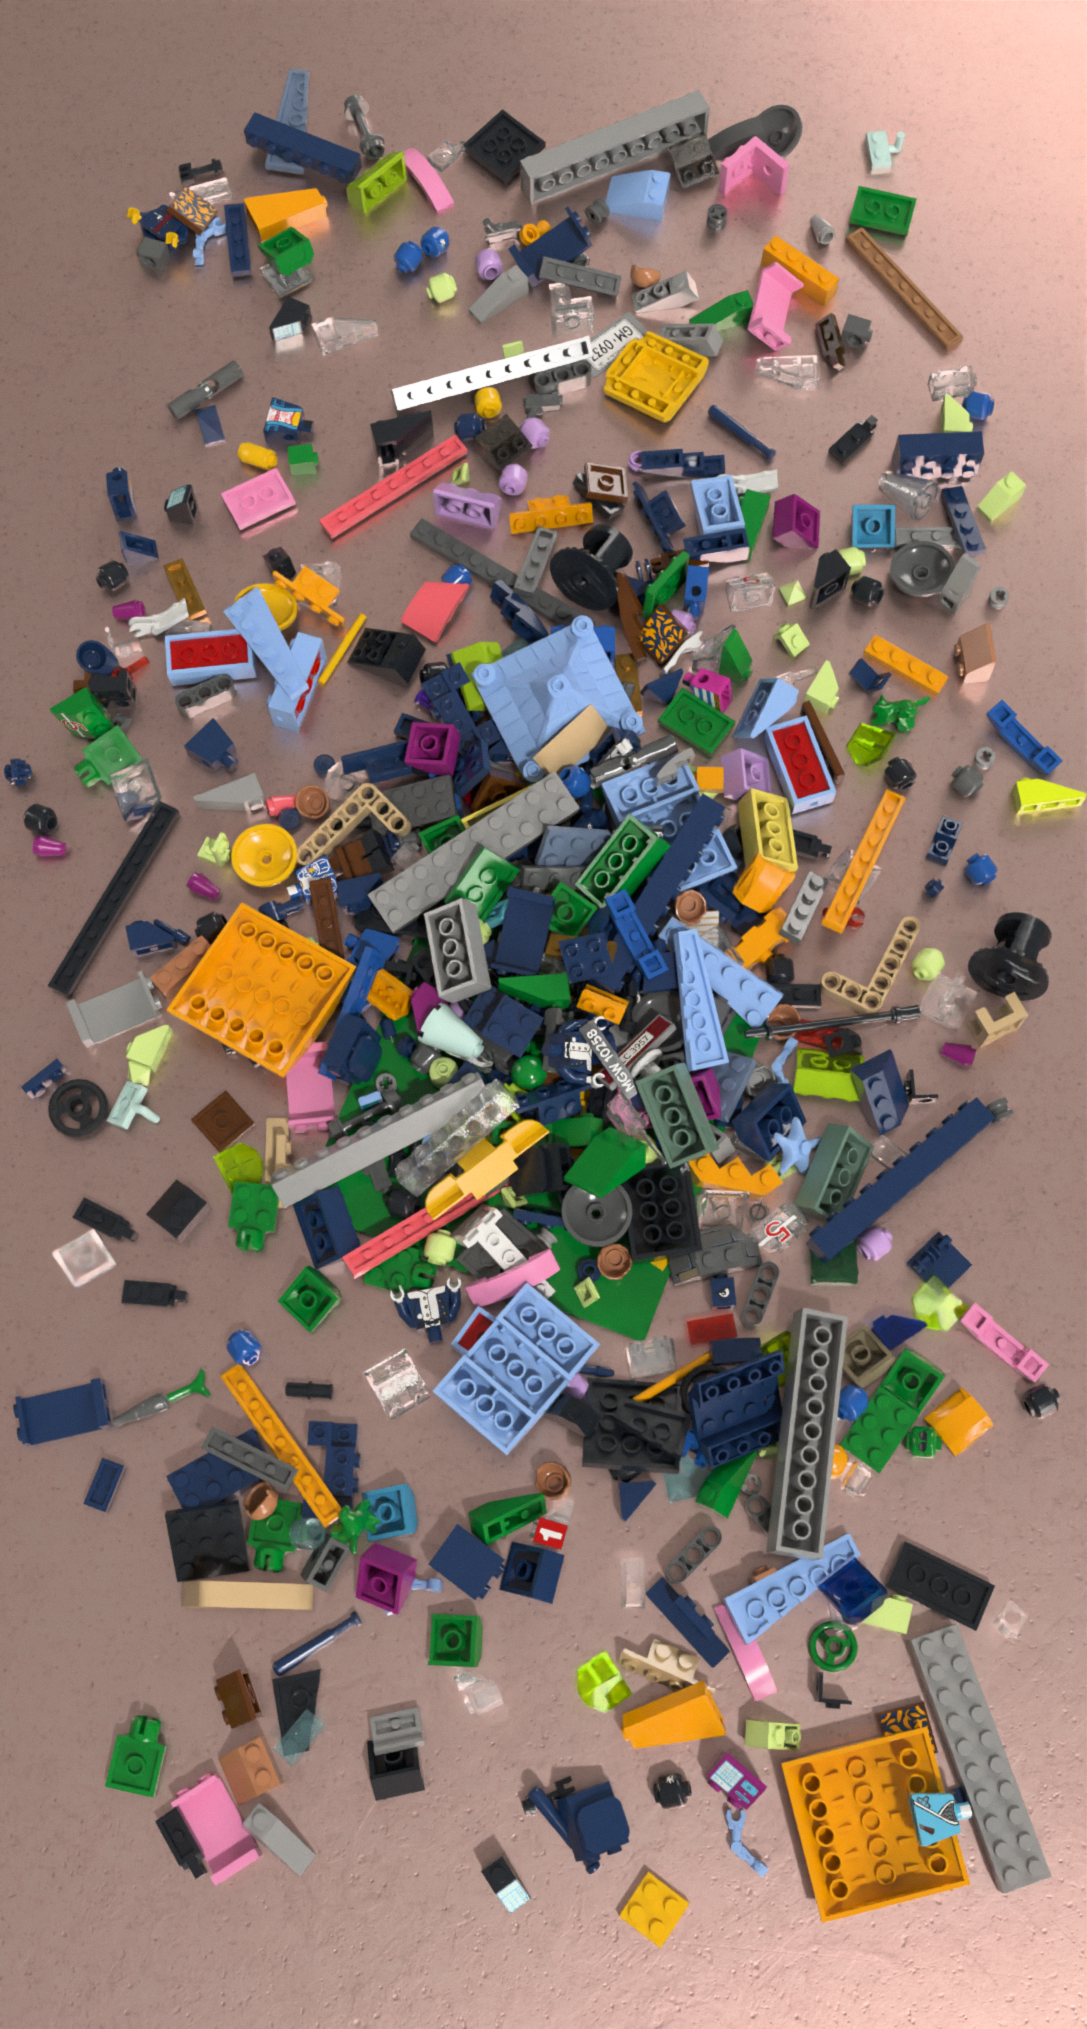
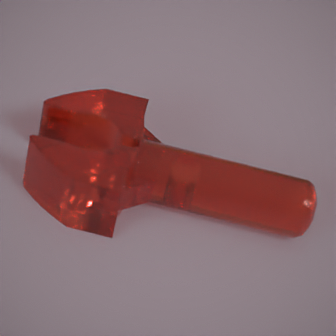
M142 657L126 668L118 666L112 671L111 676H118L120 670H127L133 680L132 674L148 665L149 660L147 657Z
M825 907L823 909V916L826 915L829 908ZM854 907L847 922L848 930L860 929L864 924L855 922L852 919L853 917L865 918L864 912L858 907Z

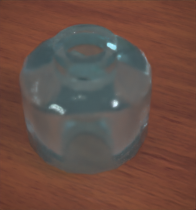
M299 1518L294 1521L289 1531L291 1543L300 1550H315L323 1544L326 1537V1529L317 1518Z

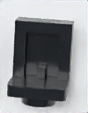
M281 546L273 548L263 555L265 563L273 572L276 571L285 578L296 574L289 555Z
M401 959L386 962L385 970L393 976L405 977V985L413 990L414 985H417L419 980V972H416L417 970L414 965L408 964L407 961Z

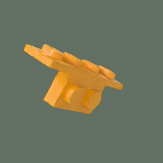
M568 495L534 498L527 501L528 511L509 513L511 534L537 531L538 526L552 529L593 523L592 503L571 505Z
M306 566L303 567L293 583L278 572H273L274 583L282 590L288 589L296 600L300 602L304 600L310 604L309 608L317 614L323 613L334 626H345V619L329 608L340 593L338 588Z

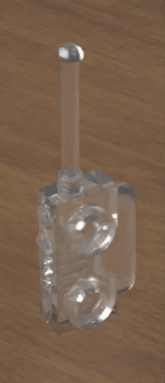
M619 1093L607 1104L609 1109L606 1115L618 1131L631 1137H636L638 1134L643 1136L661 1160V1164L666 1165L668 1163L646 1134L644 1129L648 1126L646 1121L642 1119L641 1114L636 1111L625 1095Z

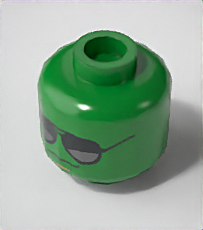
M915 1426L912 1431L907 1433V1450L911 1451L913 1457L933 1459L936 1456V1452L942 1450V1436L937 1435V1430L934 1427Z

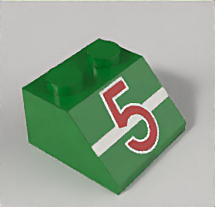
M87 687L50 708V712L75 736L98 739L114 728L108 710Z

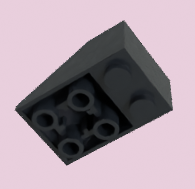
M431 410L419 411L407 416H398L385 421L379 420L370 424L373 447L379 468L400 463L434 436Z
M365 627L347 663L390 682L408 685L426 649L414 634Z

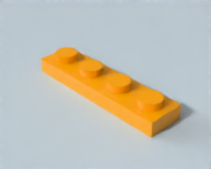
M876 634L863 653L865 656L935 696L938 695L949 677Z

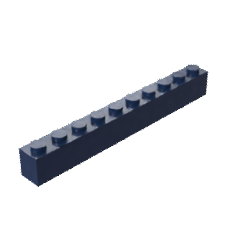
M704 793L634 905L636 908L635 913L646 934L652 937L659 927L656 923L658 918H664L670 909V906L667 905L671 898L675 900L682 888L678 886L681 880L686 882L693 870L689 868L692 862L697 864L704 853L700 850L703 844L708 846L715 835L711 832L714 826L719 828L725 818V815L722 813L726 807ZM617 933L612 941L616 942L618 946L612 964L615 975L590 979L588 981L590 985L610 994H613L614 991L620 992L626 982L622 979L626 972L630 974L636 965L619 933Z
M977 1097L972 1102L966 1100L957 1108L960 1112L955 1116L952 1113L949 1114L941 1122L943 1126L940 1129L934 1127L925 1135L927 1140L922 1144L920 1141L916 1142L909 1149L911 1153L908 1156L904 1157L901 1155L892 1163L894 1167L890 1171L884 1169L876 1177L878 1181L875 1184L871 1185L868 1183L859 1191L861 1195L856 1200L851 1197L842 1205L843 1211L839 1214L836 1211L825 1220L827 1224L823 1228L818 1225L808 1234L811 1238L806 1244L824 1265L996 1118Z

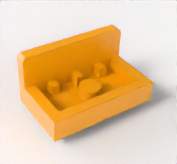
M381 969L376 973L366 1000L386 1014L387 1017L397 1020L409 1014L413 990L386 970Z
M586 984L577 1007L597 1016H602L606 1020L619 1025L629 1001Z

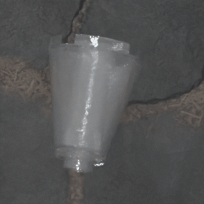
M892 471L881 474L878 479L879 490L910 518L917 521L926 516L931 509V506H929L931 499L935 501L937 496L938 484L933 480Z

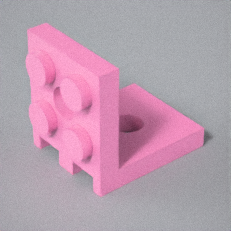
M755 136L744 146L741 145L732 156L725 158L722 162L719 191L725 195L749 174L753 173L781 196L786 191L790 164Z

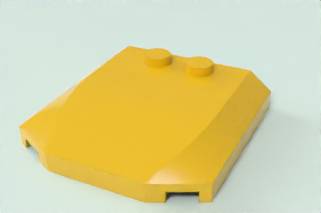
M648 331L645 333V337L629 341L608 368L604 392L606 395L665 423L673 418L702 380L708 368L709 359Z

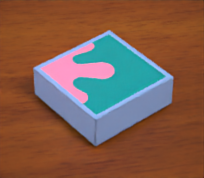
M380 1091L358 1099L362 1112L383 1103Z

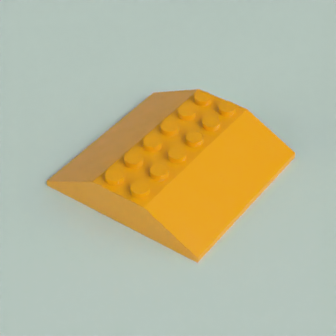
M241 902L166 1011L284 1078L310 1049L334 1013L357 967Z
M927 1726L827 1749L781 1763L822 1923L970 1885L957 1834L922 1847L918 1845L907 1793H945Z

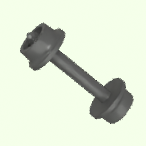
M360 95L348 97L344 103V114L348 120L358 121L364 138L359 144L360 151L370 160L381 157L385 151L384 138L380 134H371L364 118L370 109L368 102L363 100Z
M395 1089L387 1092L381 1091L385 1102L342 1124L338 1116H334V1120L327 1124L330 1130L328 1137L334 1138L337 1141L344 1136H348L347 1132L361 1125L362 1121H369L387 1110H390L392 1115L399 1112V1109L403 1107V1096L398 1095Z

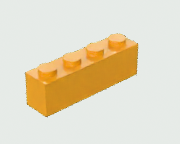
M775 235L763 248L762 265L767 267L774 262L780 264L804 283L803 288L799 290L822 306H825L837 293L839 283L837 276Z

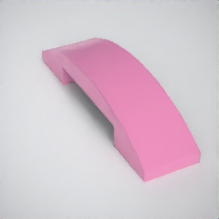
M414 148L404 151L406 172H410L426 193L427 201L438 214L453 206L454 201L446 186L426 158Z
M549 1248L529 1257V1261L489 1279L483 1277L465 1285V1289L475 1307L485 1306L516 1295L526 1283L532 1287L558 1272L560 1267Z
M973 1303L960 1320L963 1326L1004 1363L1035 1383L1049 1364L1031 1349H1026L992 1320V1316L976 1303Z
M723 1603L713 1608L743 1672L744 1679L754 1701L757 1702L778 1692L756 1639L744 1645L725 1604Z

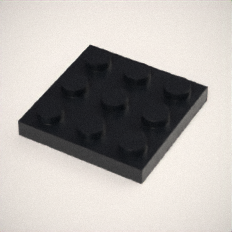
M502 109L463 144V151L504 183H507L520 171V160L540 153L546 147V142Z
M239 1500L166 1511L165 1519L177 1582L250 1571Z

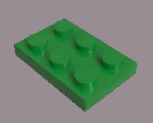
M859 186L849 223L907 236L917 198Z
M682 551L678 557H673L669 567L659 573L657 580L653 584L650 583L644 592L646 597L642 606L644 608V619L647 620L659 604L665 605L686 582L690 557L688 553Z
M683 687L658 719L660 725L710 757L735 726L736 722Z
M482 845L444 901L446 904L463 898L475 904L478 918L484 922L519 872V869Z
M879 1386L869 1400L867 1409L856 1419L839 1445L880 1474L920 1414Z

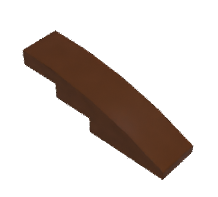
M619 572L617 573V584L619 585L617 593L621 620L634 659L641 662L648 658L639 640L646 633L637 617L644 610L626 573Z

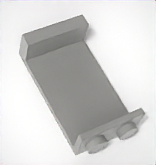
M141 970L137 972L140 977L139 979L80 1004L75 999L66 1002L81 1041L86 1048L162 1016L159 1009L163 1006L158 995L153 996L151 989L154 988V985L150 980V976L145 977Z

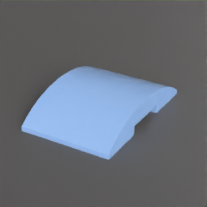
M679 753L601 783L608 808L617 829L630 813L645 825L663 826V839L672 845L701 797L698 784L688 765L678 768L679 772L676 779L657 787L655 786L654 782L659 771ZM715 826L711 831L715 834L708 846L703 844L700 849L704 853L698 863L692 862L689 867L693 870L686 882L681 880L678 885L682 888L680 892L737 870V865L720 830H716ZM665 854L643 881L645 886L650 881Z
M526 1283L496 1317L494 1323L467 1354L462 1356L432 1392L507 1456L565 1390L600 1344L532 1286Z

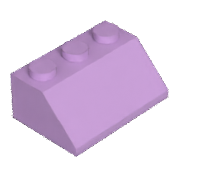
M442 482L433 491L435 515L495 529L502 509L501 497L492 493L486 494L472 488L466 489L452 483L446 484Z

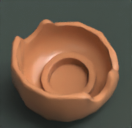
M631 265L630 277L637 287L648 288L659 282L661 271Z
M307 785L296 794L295 805L301 815L311 819H318L325 816L330 809V798L322 788Z
M692 889L680 892L673 902V913L679 921L687 925L700 923L702 917L707 912L705 898L701 893Z
M779 1004L772 1010L765 1022L769 1021L771 1026L799 1023L801 1018L794 1007L788 1004ZM797 1032L772 1035V1038L788 1040L790 1036H794Z
M612 1243L600 1250L597 1256V1267L600 1273L609 1280L622 1279L632 1267V1255L627 1247L620 1243Z
M552 1461L545 1462L537 1468L535 1486L539 1493L542 1492L544 1494V1498L558 1500L562 1499L571 1488V1475L565 1466Z
M260 1482L244 1499L243 1506L246 1509L244 1512L252 1520L258 1521L267 1518L278 1505V1493L268 1482Z

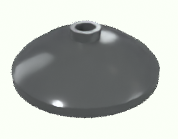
M788 105L772 106L758 115L764 130V143L781 158H784L793 151L801 138L802 120L798 112Z
M916 541L903 546L895 553L890 565V575L894 584L902 592L916 597H928L938 594L943 590L955 566L952 556L941 545L929 541Z
M679 992L649 993L642 997L640 1002L636 1003L632 1009V1021L637 1022L635 1032H631L633 1039L658 1014H661L674 1023L677 1029L656 1049H660L662 1053H669L684 1046Z
M573 1185L566 1193L562 1203V1219L569 1234L578 1242L592 1247L607 1246L619 1240L626 1233L632 1219V1204L627 1192L621 1185L601 1199ZM592 1211H599L600 1217L594 1218L591 1214Z

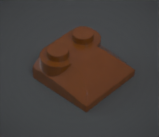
M490 768L491 772L480 781L481 786L473 801L471 811L477 812L528 787L526 781L513 773Z

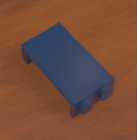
M568 206L565 210L569 217L520 252L515 244L508 248L521 271L528 277L532 288L544 280L539 278L543 257L570 262L593 246L589 239L592 235L588 228L580 225L582 222L580 216L576 211L572 213Z
M509 887L507 896L510 898L495 963H491L490 967L496 969V974L509 976L510 972L518 974V977L539 975L556 898Z
M101 1378L92 1379L89 1384L28 1398L15 1397L16 1404L13 1405L15 1417L19 1419L20 1425L17 1428L18 1440L28 1447L112 1427L105 1380Z

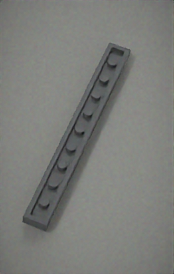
M423 518L410 532V538L458 566L460 563L472 575L493 587L494 582L500 579L513 590L518 577L517 574ZM538 587L533 599L519 595L534 612L556 625L569 626L577 616H585Z

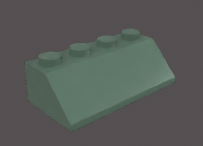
M685 1063L675 1064L635 1082L670 1169L720 1149Z
M828 1123L794 1206L806 1215L827 1224L825 1220L835 1211L838 1214L843 1211L842 1205L851 1197H854L874 1146L851 1127Z

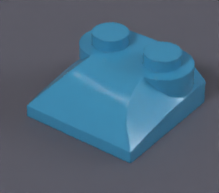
M895 505L852 506V547H895Z
M408 1484L362 1493V1501L368 1499L371 1502L368 1511H372L381 1522L375 1525L376 1533L367 1531L368 1542L415 1533L418 1520L414 1494Z

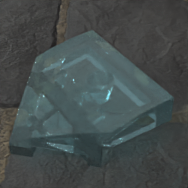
M688 1455L685 1458L681 1457L679 1474L663 1473L670 1503L697 1497L704 1480L712 1471L706 1467L701 1468L695 1465L694 1459Z

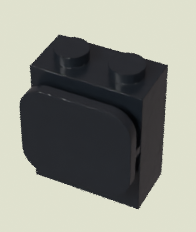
M569 1143L531 1146L513 1160L518 1170L512 1173L510 1177L511 1187L516 1197H531L568 1191L573 1186L564 1181V1176L572 1167Z

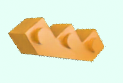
M781 907L770 911L763 918L764 920L757 927L753 926L741 937L738 944L734 947L731 946L724 953L748 970L760 962L765 963L773 955L771 951L776 945L782 942H789L788 939L778 934L788 914Z
M710 1154L689 1161L691 1179L697 1187L711 1188L720 1192L743 1195L759 1200L783 1183L771 1164L751 1176L739 1157L720 1169Z

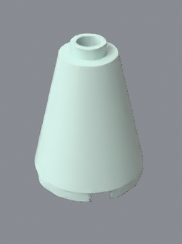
M440 1002L438 1005L441 1008L439 1010L434 1008L425 1020L420 1030L424 1034L423 1037L418 1036V1041L470 1060L474 1057L478 1058L484 1049L482 1045L483 1040L447 1004Z

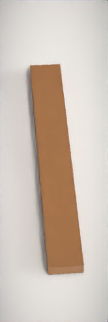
M860 227L846 237L845 241L946 351L962 341L963 335L863 227Z

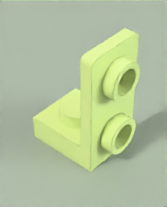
M220 832L217 840L206 837L197 854L198 858L222 868L224 863L230 860L232 853L226 834Z

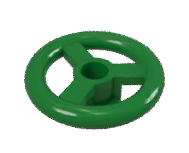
M829 1621L822 1623L814 1629L810 1636L809 1652L811 1658L818 1667L825 1671H843L852 1665L857 1656L858 1645L856 1637L850 1628L840 1622ZM837 1629L842 1631L848 1639L842 1640L837 1636L829 1637L824 1631ZM818 1637L825 1643L826 1662L819 1657L816 1650ZM832 1642H836L838 1645V1649L835 1652L830 1649ZM850 1646V1653L847 1659L840 1664L833 1665L835 1657L841 1656L845 1651V1647Z

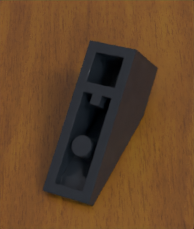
M560 1394L542 1416L586 1438L589 1437L600 1420V1417L590 1404L565 1394Z

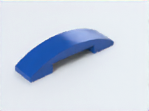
M1003 700L987 712L986 715L1003 740L1023 760L1039 772L1047 776L1063 761L1049 746L1044 748L1016 720L1017 714Z
M626 889L605 898L614 925L632 959L645 978L650 980L668 971L669 969L658 949H654L635 913L636 908Z

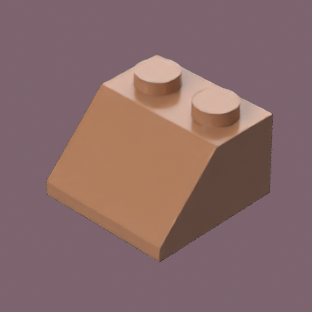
M985 623L960 635L957 644L954 645L955 657L959 659L957 671L958 675L962 676L963 684L988 681L997 661L990 623Z
M265 1736L258 1737L218 1758L238 1806L284 1783Z

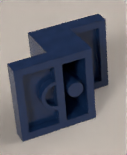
M491 985L492 989L479 993L463 1021L481 1032L482 1036L521 1058L544 1017L525 1007L526 1005L511 996L498 991L496 987Z

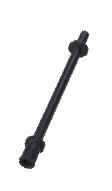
M918 1005L908 1007L892 1006V1009L886 1012L771 1026L769 1021H766L763 1028L744 1030V1037L748 1039L765 1036L768 1042L772 1040V1035L886 1020H891L897 1024L903 1020L919 1019L920 1008Z

